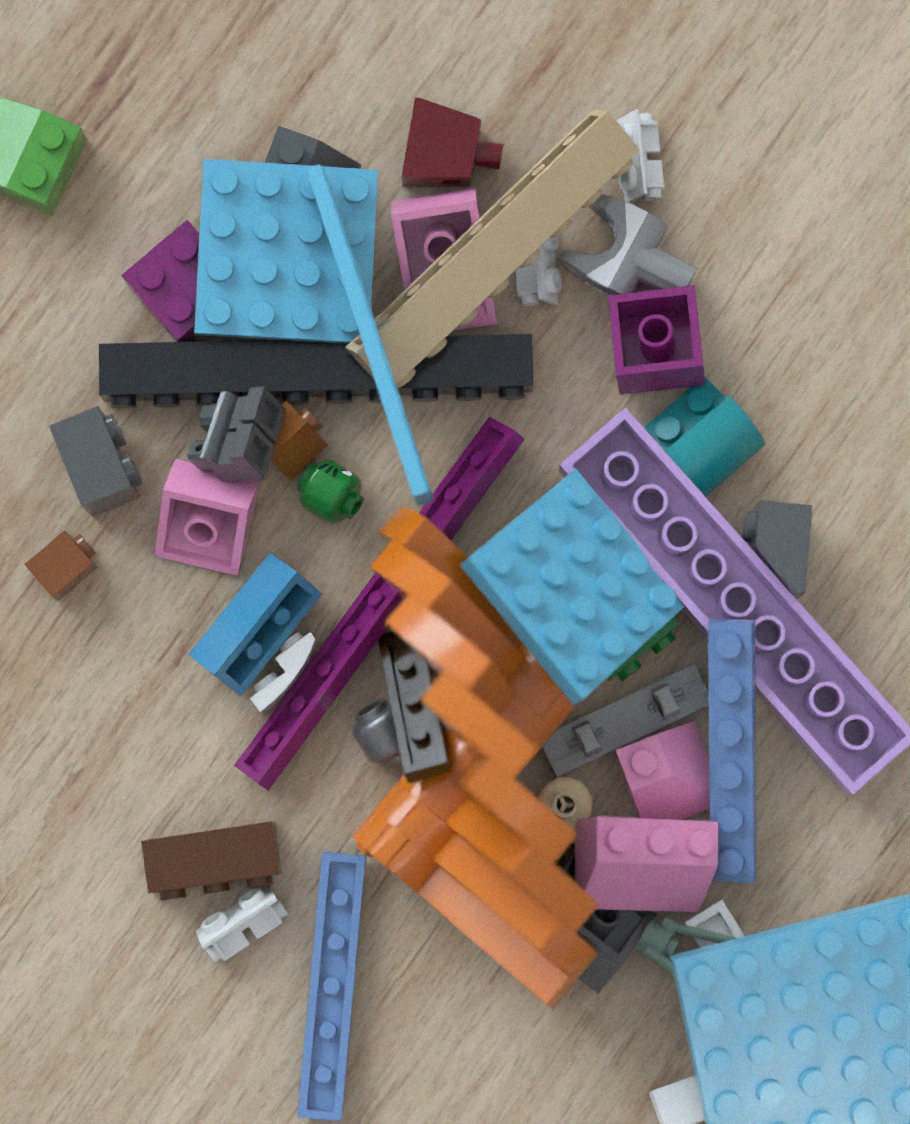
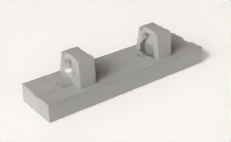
M693 664L556 729L542 746V749L556 778L709 706V691L696 664ZM652 696H654L658 700L662 709V715L660 714Z

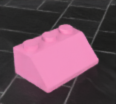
M601 816L577 819L575 833H577L575 837V883L599 904L596 909L699 912L718 867V822Z

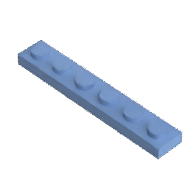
M711 619L708 621L710 821L718 822V867L712 881L754 883L757 879L755 620Z
M322 852L297 1118L342 1121L366 856Z

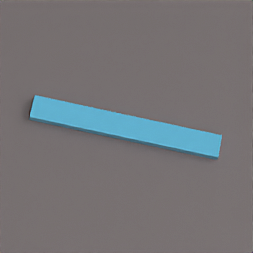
M321 164L306 168L413 498L417 506L432 502L433 494L324 166H321Z

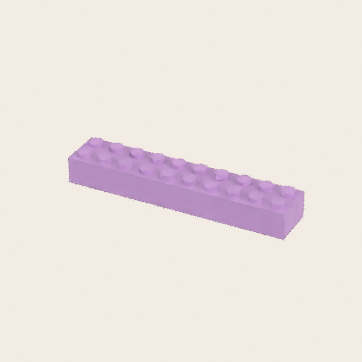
M626 407L560 464L558 472L563 477H566L575 469L579 471L638 544L652 569L666 585L673 589L676 597L685 606L682 609L683 613L707 640L708 621L711 619L755 620L756 695L846 796L854 795L910 745V726Z

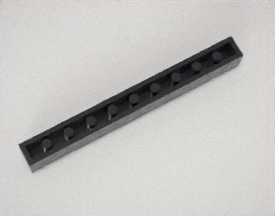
M532 334L447 336L445 338L447 343L444 348L431 358L425 357L414 368L416 373L412 379L398 388L400 395H412V400L416 402L437 401L438 394H455L456 400L459 401L480 400L482 393H499V399L502 400L523 399L526 392H533ZM242 340L99 344V396L104 402H110V407L135 408L136 401H154V406L161 408L180 406L179 400H197L198 406L217 404L221 391L231 392L238 397L248 395L250 388L265 386L275 398H283V403L287 401L290 405L308 404L309 397H326L327 403L345 404L352 402V396H369L370 402L382 403L375 380L345 348L348 344Z

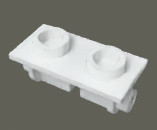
M635 109L616 120L640 149L631 158L633 161L632 166L623 175L618 177L619 186L624 194V202L631 203L644 196L646 201L659 200L662 198L661 191L665 190L662 161L647 160V154H658L661 152L658 122L653 120V114H639V110Z
M559 236L555 238L549 237L538 248L540 254L530 266L518 267L516 269L517 298L522 299V306L539 305V300L554 306L558 305V293L562 288V279L559 269L556 267L555 250L559 247Z
M264 885L261 888L254 887L242 894L238 899V903L225 912L218 911L208 916L202 922L201 927L196 930V934L201 947L206 949L214 963L221 958L223 961H226L250 945L242 932L249 927L256 938L259 939L278 925H281L283 923L282 918L288 915V912L281 901L277 900L271 885Z

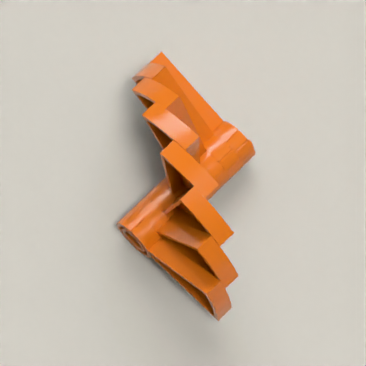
M400 506L377 532L388 545L369 567L405 598L385 623L441 675L423 695L421 701L445 724L443 732L451 772L413 783H408L403 774L351 837L358 842L355 846L370 858L374 856L546 1005L554 1009L598 955L588 943L576 934V931L599 904L554 864V861L576 837L577 833L517 782L515 778L580 702L575 705L570 702L463 570L460 564L468 556L426 517L408 507Z

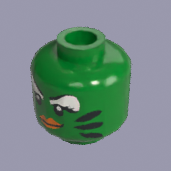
M324 460L319 464L317 462L312 463L304 471L298 482L297 490L300 492V502L303 508L330 524H336L345 517L353 518L360 510L364 501V497L360 495L362 484L359 476L333 460Z

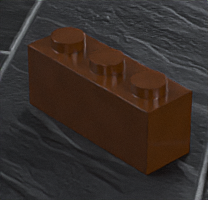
M273 821L141 841L148 893L159 892L160 901L186 897L185 888L203 886L204 894L229 891V882L246 879L247 888L273 884L272 875L282 874L276 827Z

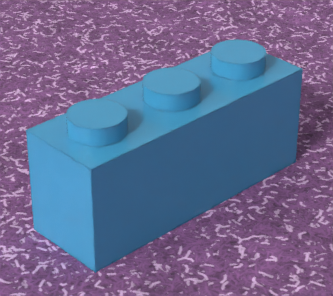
M269 553L188 655L238 695L242 696L323 593L293 568L272 553Z

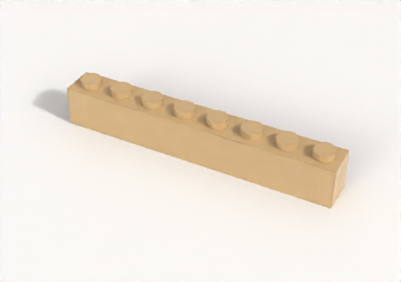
M593 109L375 318L397 388L402 387L412 379L416 373L414 368L425 357L431 358L444 348L447 343L445 338L456 327L462 328L478 314L476 308L487 297L493 298L501 293L509 284L507 278L518 267L524 268L531 264L540 254L538 248L549 237L555 238L562 234L571 224L569 218L579 208H587L601 196L602 191L600 188L611 178L616 179L632 166L633 161L631 158L640 149L608 111ZM359 333L345 348L374 379Z

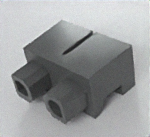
M265 386L250 388L248 395L238 397L231 392L221 391L217 404L204 405L199 416L200 426L207 432L205 440L191 442L187 457L198 469L212 470L222 481L265 480L275 448L272 443L277 442L286 409Z

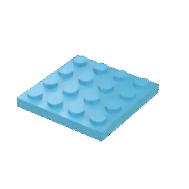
M203 159L194 335L349 344L359 334L306 172V168L312 166ZM324 166L371 306L378 170Z
M577 469L564 477L460 564L573 705L590 694L685 607L676 597L673 589L666 585L652 569L638 544Z

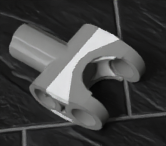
M602 194L589 208L603 217V221L612 229L615 240L609 250L593 255L584 252L581 255L575 251L564 249L559 258V262L568 271L590 287L607 296L633 293L639 282L655 290L689 286L697 270L692 265L657 248L668 228L661 219L633 204Z

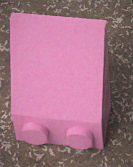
M475 188L391 201V219L404 290L480 218ZM487 297L476 308L478 314L470 323L462 328L456 327L453 331L497 324L493 298Z

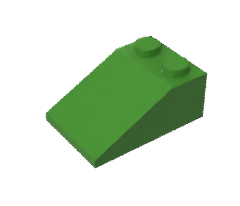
M0 97V194L52 216L87 141L81 127L40 109Z

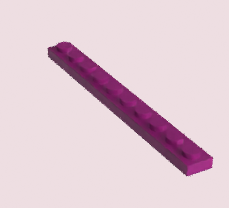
M488 417L434 491L432 502L426 503L419 514L426 517L449 540H452L525 439L512 428ZM376 572L234 765L268 791L388 628V625L385 623L387 619L405 600Z

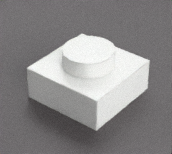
M719 900L684 922L687 926L735 938L745 937L723 900ZM694 938L699 948L718 944Z

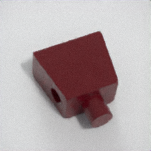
M415 97L401 176L402 186L469 187L472 185L475 166L500 170L504 144L479 140L481 119Z

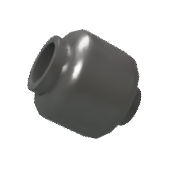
M384 698L378 699L362 708L355 715L357 722L353 726L352 733L368 760L374 763L388 761L390 766H394L402 761L391 704L386 702Z

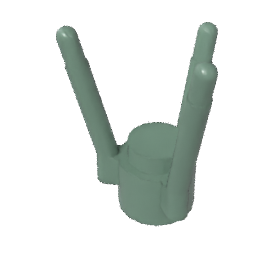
M666 917L662 925L653 920L650 921L637 944L636 952L658 963L673 975L669 956L676 955L681 941L675 938L676 933L715 943H722L737 938L679 924Z

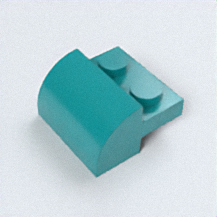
M705 377L706 385L690 387L647 424L644 429L706 497L765 446V442L756 426L730 396L725 397Z

